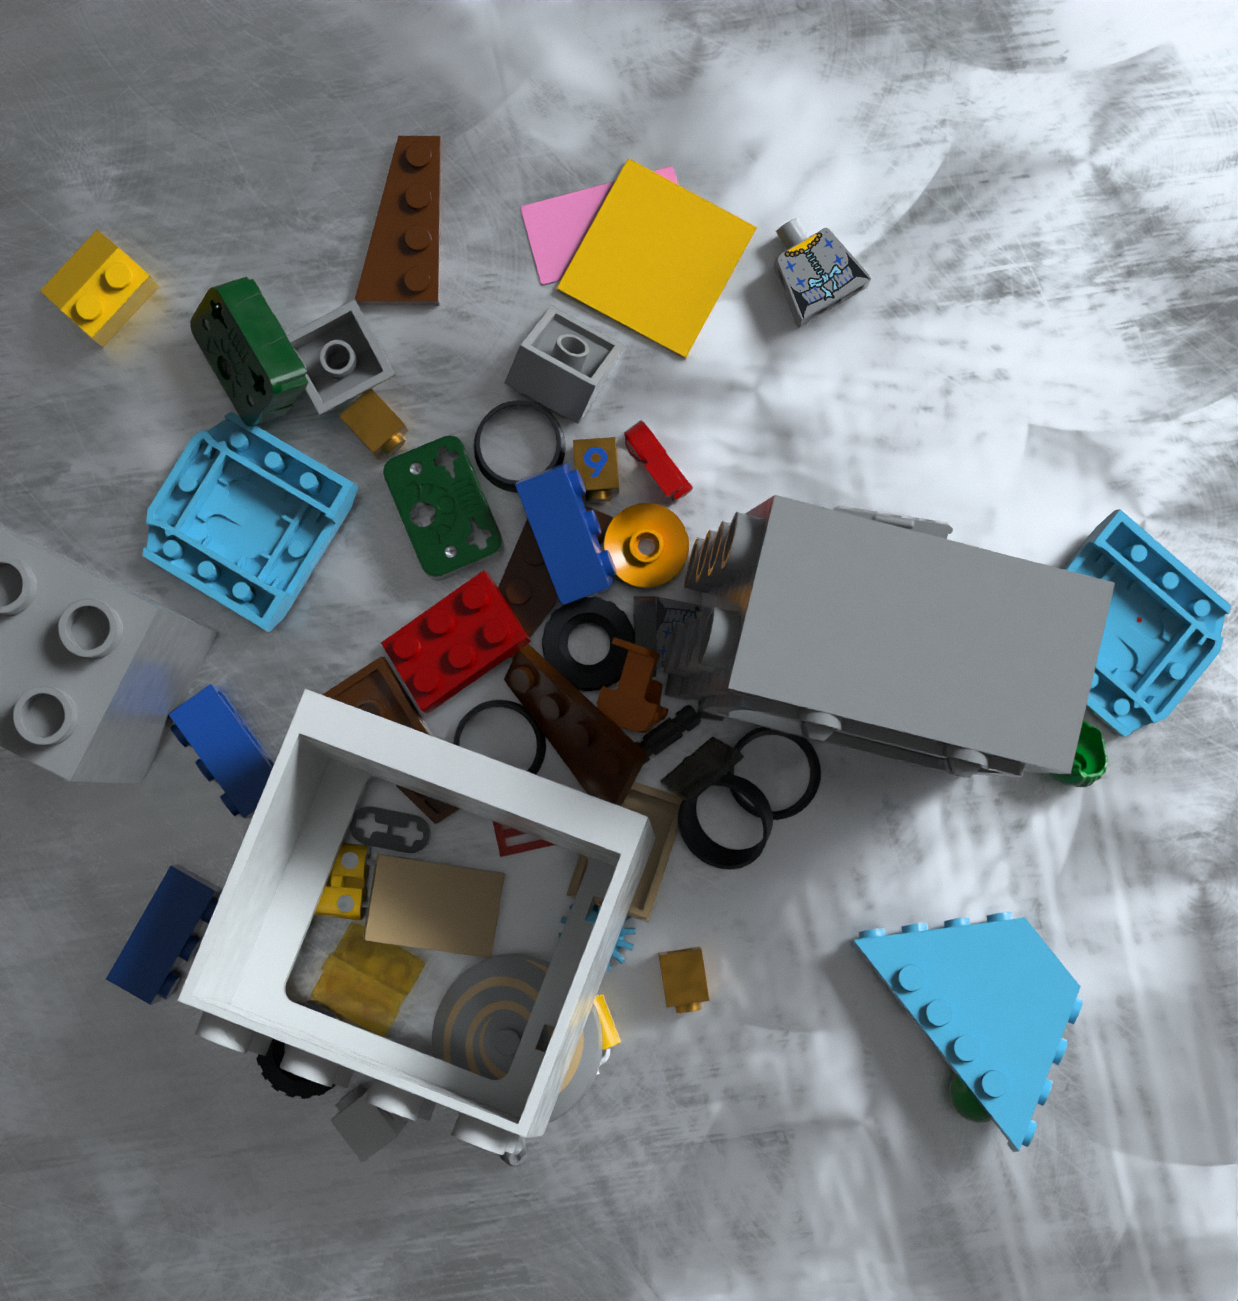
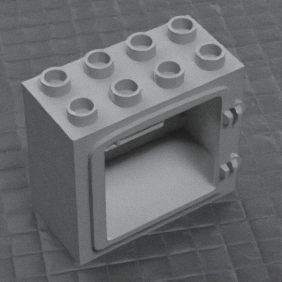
M774 495L745 514L736 512L731 523L722 521L718 531L709 530L705 539L697 537L687 566L684 588L703 592L701 607L697 619L688 617L685 624L675 623L666 652L664 673L683 677L678 696L704 702L702 708L704 712L801 736L814 741H821L946 772L958 777L970 778L973 775L1022 777L1023 772L1071 774L1115 583Z

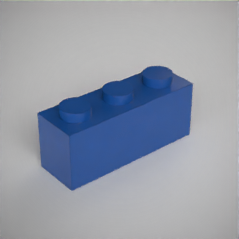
M568 462L519 480L515 484L561 605L610 588L614 582L612 575L617 574L616 567L609 550L602 552L596 535L601 534V528L593 510L586 511L581 495L586 494V489L577 469L571 471Z
M209 684L169 713V716L175 723L170 728L185 748L191 745L200 758L195 763L209 782L216 779L225 793L220 798L227 809L235 817L241 814L244 819L252 818L274 763L217 685Z
M179 864L171 865L106 980L150 1005L159 1002L161 997L167 1000L180 979L179 976L175 975V972L182 960L189 962L197 951L201 939L196 936L204 922L209 924L218 903V897L223 889Z

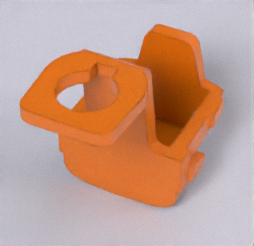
M614 637L612 644L627 649L628 654L618 688L613 690L602 686L596 703L598 704L597 708L618 727L639 733L649 732L653 725L665 719L669 709L660 706L662 683L652 679L660 653Z

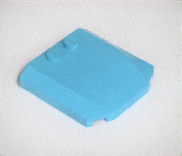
M231 411L224 416L225 420L208 431L203 429L190 439L147 509L146 524L149 525L147 548L143 547L142 556L262 629L270 632L286 616L348 515L358 486L258 426H247L239 415Z
M1117 509L1095 527L1062 569L1115 583L1086 708L1117 735L1126 737L1132 734L1134 730L1167 718L1220 653L1224 637H1221L1225 614L1230 613L1231 605L1121 509ZM1137 617L1142 618L1140 623L1137 622Z

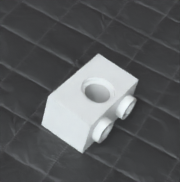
M359 1084L335 1104L339 1111L330 1121L363 1163L396 1138L406 1123L400 1115L366 1102L365 1099L370 1087L365 1090L362 1084Z

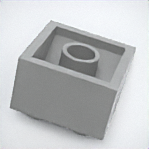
M355 299L287 335L288 340L307 370L305 377L308 380V385L305 389L320 416L396 376Z
M551 305L519 346L504 384L514 388L521 395L532 398L552 409L559 416L579 424L594 403L625 345Z

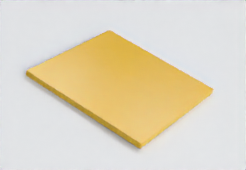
M628 158L561 279L557 290L686 359L757 227Z

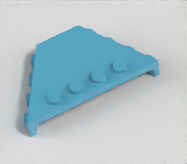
M1012 912L987 915L986 923L971 924L970 918H956L944 921L945 928L928 930L927 923H918L902 926L901 934L885 936V929L859 932L860 939H855L851 942L852 948L864 956L962 1083L976 1098L984 1111L1008 1140L1007 1145L1012 1152L1020 1151L1021 1145L1028 1147L1037 1127V1122L1031 1120L1036 1105L1043 1106L1052 1087L1053 1081L1046 1079L1052 1063L1059 1065L1067 1047L1068 1041L1062 1038L1067 1022L1074 1024L1082 1007L1083 1000L1077 998L1081 986L1027 919H1013Z

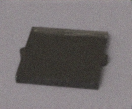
M712 736L690 756H686L683 762L661 779L660 782L664 788L691 803L712 784L719 782L721 777L740 762L744 756L739 750Z

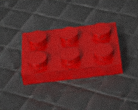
M483 570L382 641L381 644L421 711L428 714L526 646L531 640L490 574Z

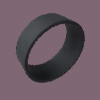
M521 400L505 402L493 408L479 424L473 445L475 461L483 476L494 486L514 493H518L515 486L518 481L503 478L492 471L481 453V432L485 423L492 415L504 408L522 405L539 410L549 419L555 430L557 444L554 457L545 470L563 464L566 451L565 436L557 419L545 408L532 402Z
M491 700L472 708L462 718L454 735L453 744L457 746L460 745L461 733L466 723L475 714L484 709L505 707L524 716L534 730L537 743L534 761L527 772L537 775L545 759L546 738L533 717L522 705L509 700Z
M760 727L747 733L734 746L728 759L727 774L734 775L737 756L744 746L753 739L765 735H779L795 742L808 759L810 780L804 795L799 801L786 809L772 811L773 820L786 819L805 809L815 797L821 780L820 761L814 747L806 738ZM729 788L736 802L744 810L760 818L754 806L744 800L739 792Z
M730 774L711 777L694 787L685 795L678 811L679 831L688 849L704 863L720 869H739L753 863L761 855L773 826L772 809L764 793L749 780ZM709 786H723L744 795L754 805L760 815L763 825V839L750 848L740 850L726 848L714 842L704 832L697 817L696 806L701 791Z

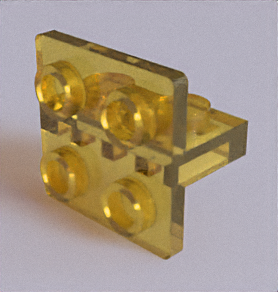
M352 922L335 951L330 953L321 968L323 973L311 992V997L375 1034L384 1037L425 967V961L397 945L364 940L365 927Z

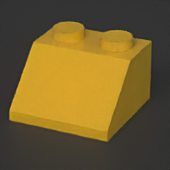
M96 229L40 292L104 348L160 286L126 253Z

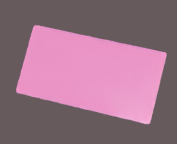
M672 166L653 171L678 185ZM615 181L521 207L542 285L560 281L563 278Z

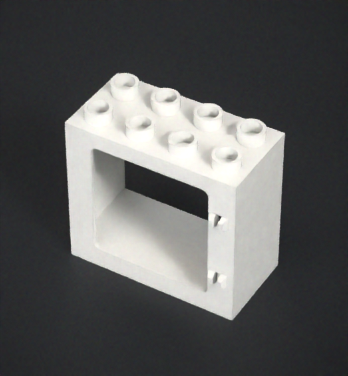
M305 689L177 1001L204 1011L195 1032L196 1035L242 1053H247L249 1050L266 1056L272 1038L288 1044L280 1064V1068L325 1086L332 1087V1084L348 1088L355 1070L374 1078L365 1099L366 1102L415 1121L418 1120V1117L430 1121L436 1103L460 1112L452 1131V1136L500 1155H504L505 1152L513 1154L520 1136L525 1138L543 1136L654 845L655 834L649 818L645 815ZM372 777H378L577 852L588 858L586 872L510 1070L502 1079H488L294 1003L286 995V982L367 781ZM594 896L604 900L595 924L586 921L594 904ZM547 1024L555 1029L545 1053L537 1050V1047L540 1046L546 1030L545 1025Z

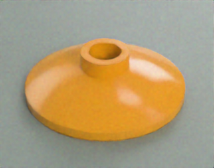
M639 503L625 508L613 518L605 534L604 551L609 550L617 571L615 575L622 581L640 588H653L671 581L682 570L688 557L689 538L684 524L674 512L658 504ZM647 539L653 542L655 549L651 554L644 555L639 551L638 545L642 540Z

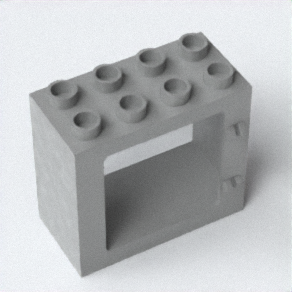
M0 524V747L70 782L142 784L173 723L169 713L183 704L218 632Z

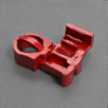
M642 420L624 432L625 446L630 456L637 462L645 464L644 468L666 497L675 492L671 499L676 503L692 491L693 486L691 483L688 482L666 453L667 451ZM628 442L641 459L631 452Z

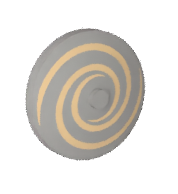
M508 954L489 958L465 971L447 990L438 1007L432 1031L433 1057L491 1080H499L505 1077L510 1070L551 961L534 955ZM594 1003L548 1123L564 1116L582 1100L598 1072L602 1056L603 1036L599 1014ZM547 1024L545 1025L546 1030L540 1046L537 1047V1050L545 1053L555 1029Z

